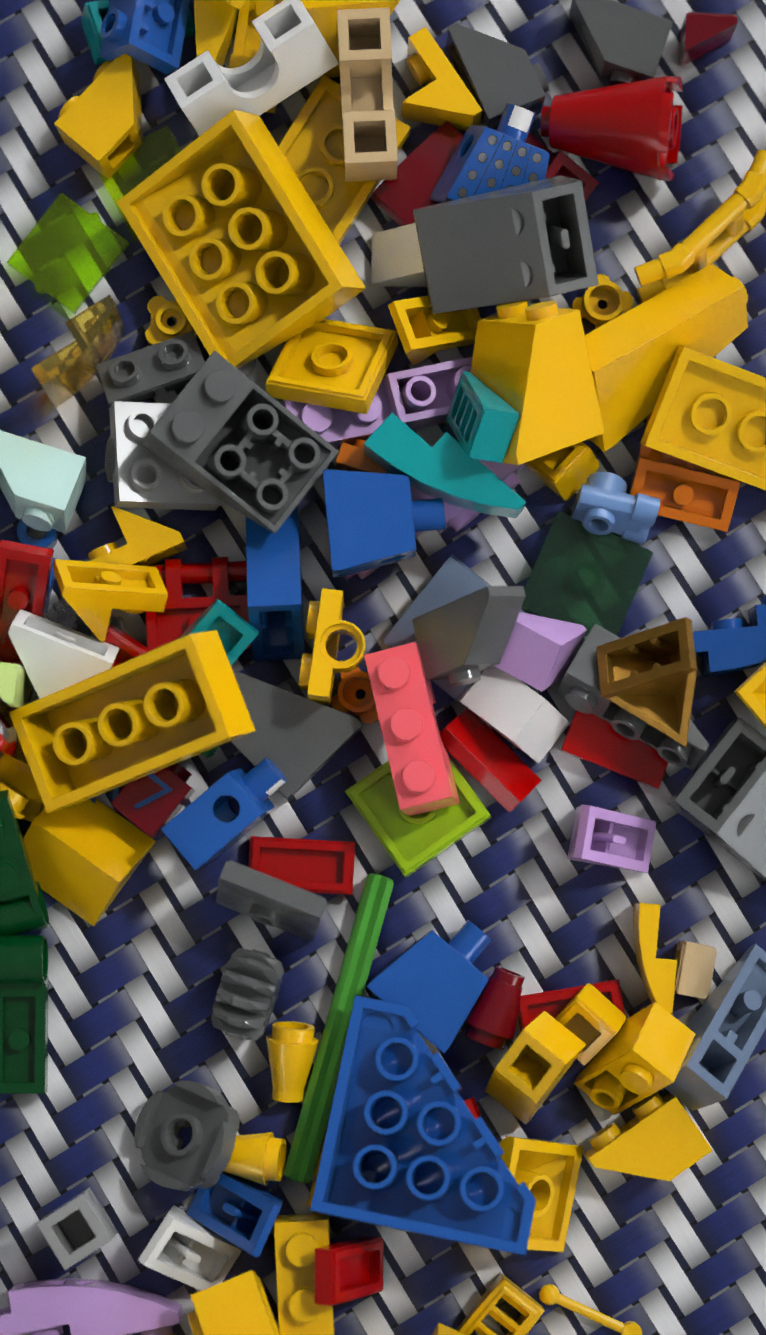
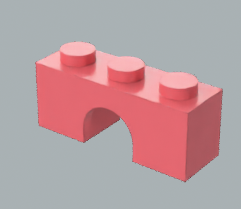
M412 642L364 655L400 810L410 817L460 804L449 755L443 746L433 707V703H436L431 680H426L418 644Z

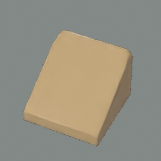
M689 941L677 943L674 960H677L675 994L702 999L708 998L717 954L714 947Z

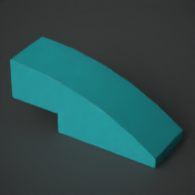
M391 413L364 443V454L388 473L409 476L410 486L434 498H443L444 502L484 514L517 518L525 507L526 501L483 463L477 459H472L463 450L460 443L447 432L431 447L394 413Z

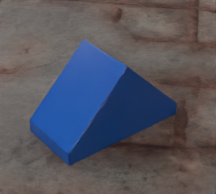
M223 1171L214 1186L208 1189L198 1188L187 1215L250 1255L259 1257L284 1198Z

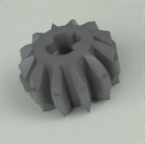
M238 948L233 952L230 960L227 962L225 972L221 977V982L216 992L211 1016L213 1027L224 1031L226 1035L241 1040L245 1038L257 1041L262 1037L278 998L284 973L282 962L270 957L267 953L255 949L251 951Z

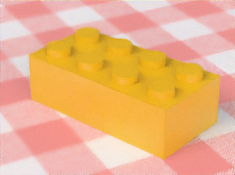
M217 630L189 634L9 712L47 813L77 805L256 731Z

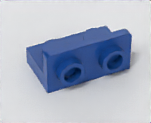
M110 0L108 13L102 22L100 30L103 37L100 57L112 61L123 54H127L165 74L179 69L191 0Z

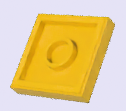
M323 319L286 341L265 383L266 392L273 398L367 414L398 346L397 331Z

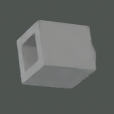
M90 1187L45 1215L36 1223L64 1270H67L110 1242L118 1233Z

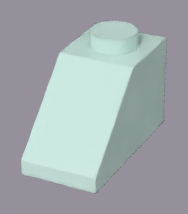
M0 430V488L16 518H22V521L33 529L50 531L53 528L59 532L66 533L86 483V457Z

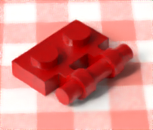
M212 557L211 563L182 564V559H166L165 565H148L157 567L168 593L164 612L146 611L147 648L150 650L177 640L216 599H219L249 623L247 595L230 596V582L247 581V561L229 562L228 557ZM213 583V596L183 598V584ZM252 642L246 649H252Z

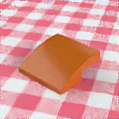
M651 414L647 416L644 432L651 417ZM641 444L629 494L636 496L637 493L659 498L661 500L658 511L659 516L728 532L741 482Z

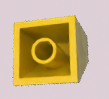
M527 300L500 304L496 306L497 314L478 320L470 372L520 415L502 463L520 465L605 433L579 309L557 308L556 301L541 302L528 306Z

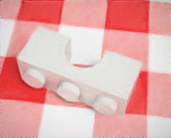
M284 0L252 21L260 35V47L253 59L245 65L236 68L222 67L215 62L207 50L164 78L180 108L200 136L232 110L260 116L339 64L300 0Z

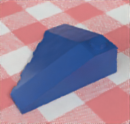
M355 995L310 1210L323 1215L526 1256L536 1199L524 1182L520 1185L517 1183L500 1156L504 1154L503 1149L481 1116L475 1119L457 1092L462 1087L438 1052L434 1055L431 1053L416 1030V1027L420 1024L407 1005Z

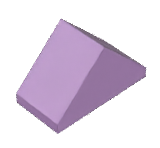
M519 612L501 662L495 665V667L542 692L564 677L578 652L587 629L580 624Z
M580 805L575 810L567 859L648 873L656 821L590 805Z

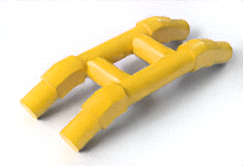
M766 150L757 151L749 171L746 172L742 183L734 189V193L686 239L676 244L670 251L658 255V258L634 267L637 280L641 286L637 288L641 303L717 261L747 231L751 232L761 222L766 212Z

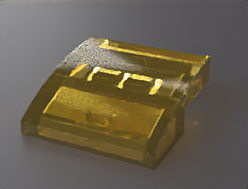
M110 295L66 321L65 324L74 342L31 368L55 409L73 397L98 373L96 365L109 360L126 330L116 303Z

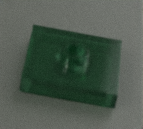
M558 511L524 588L526 597L521 609L537 616L583 625L587 629L584 636L586 638L594 624L618 636L653 555V551L611 533L606 535L590 533L583 527V522Z

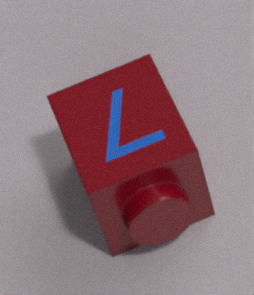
M179 763L128 783L111 805L151 838L157 839L162 833L161 828L175 817L195 792L186 783L192 774Z

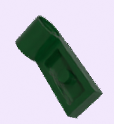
M7 789L0 791V936H10L49 928V916L43 891L33 875Z
M46 935L0 936V1094H44L48 1092Z

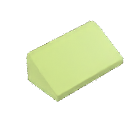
M0 662V698L12 707L27 705L29 702L31 680L24 666Z

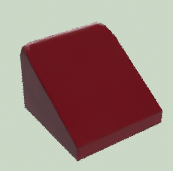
M686 13L680 30L679 65H685L730 42L737 26L738 16H735V14Z

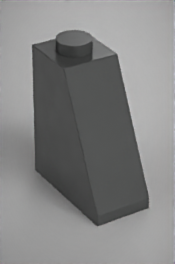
M237 671L234 673L256 731L230 742L254 767L265 757L276 764L287 780L277 790L288 801L363 729L362 723L354 716Z

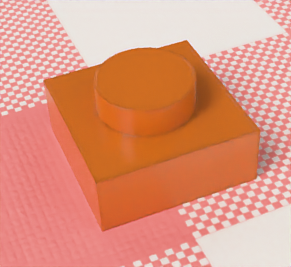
M356 439L354 446L342 442L336 459V470L389 474L364 454L365 440Z

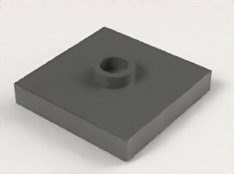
M232 860L226 861L219 877L216 903L247 915L261 924L277 927L313 942L319 928L327 901L324 897Z

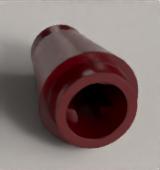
M495 966L492 975H490L487 984L465 1020L468 1025L464 1035L481 1044L503 1050L507 1040L514 1039L522 984L525 977L506 968Z

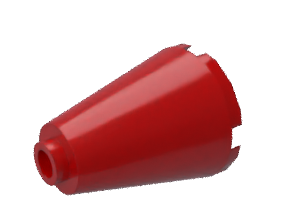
M669 75L556 95L553 97L551 106H543L540 125L541 136L549 137L551 148L660 181H671L675 174L666 166L667 163L677 164L683 114V105H673V91L683 92L681 77Z

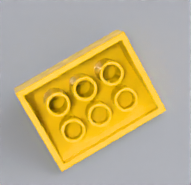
M232 110L116 202L208 354L211 355L215 350L237 369L327 318L366 289L259 115Z

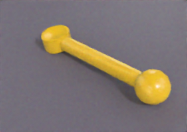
M546 1284L540 1289L539 1298L545 1305H554L556 1303L620 1333V1335H643L641 1327L636 1322L627 1321L622 1323L560 1294L559 1289L553 1284Z

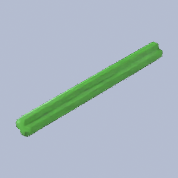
M370 873L366 877L284 1170L285 1177L296 1182L309 1183L312 1180L332 1108L355 995L363 997L394 886L393 880L386 876Z

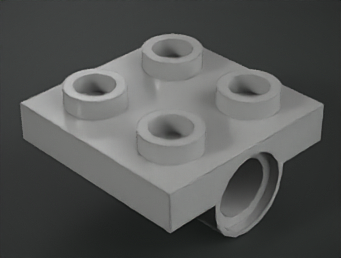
M114 401L112 406H110L111 435L106 446L105 471L109 483H113L115 507L216 511L221 505V500L180 475L141 443L171 404Z

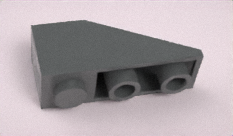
M594 624L566 671L556 693L564 697L566 702L575 710L585 714L592 713L610 723L619 735L630 740L638 739L654 748L660 757L675 766H685L693 771L708 749L709 744L691 719L687 745L685 747L601 696L596 646L620 639V637Z

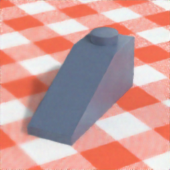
M753 944L747 949L686 1025L696 1035L674 1083L665 1088L692 1111L728 1098L766 1029V952L757 944Z

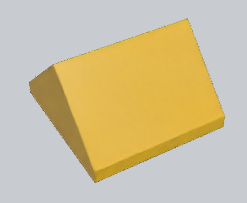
M97 798L95 803L89 799L77 805L49 813L44 808L32 821L23 838L35 881L39 882L41 889L93 927L156 842Z

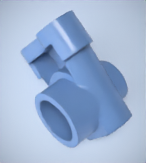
M595 472L587 477L585 484L581 485L573 505L571 518L583 522V527L590 533L606 535L613 532L620 535V539L644 545L650 527L654 525L661 500L641 493H637L636 496L626 494L627 484L620 476L610 472Z

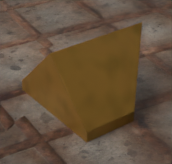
M684 617L596 646L601 696L686 747L697 675L692 620Z

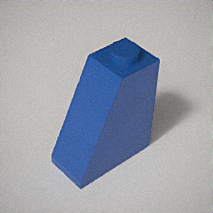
M297 505L275 534L246 517L249 624L259 631L258 636L252 641L254 661L302 659V655L305 653L300 525Z

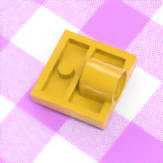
M322 588L320 602L310 601L306 632H308L307 638L315 639L313 654L303 653L299 685L300 690L308 691V698L310 700L330 706L335 673H348L362 663L365 655V638L356 625L342 620L344 608L343 591ZM340 634L350 636L357 644L356 653L346 661L337 660Z

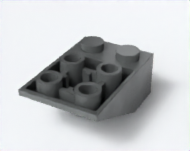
M560 175L413 210L430 307L433 314L551 297L598 285L582 180Z
M215 350L141 442L180 475L273 534L278 531L321 476L322 470L328 467L339 452Z
M739 717L728 724L667 804L766 882V738Z

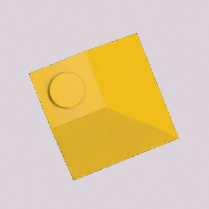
M506 1136L499 1142L504 1151V1154L500 1157L517 1183L520 1185L524 1182L536 1199L527 1249L564 1252L584 1147L568 1143Z

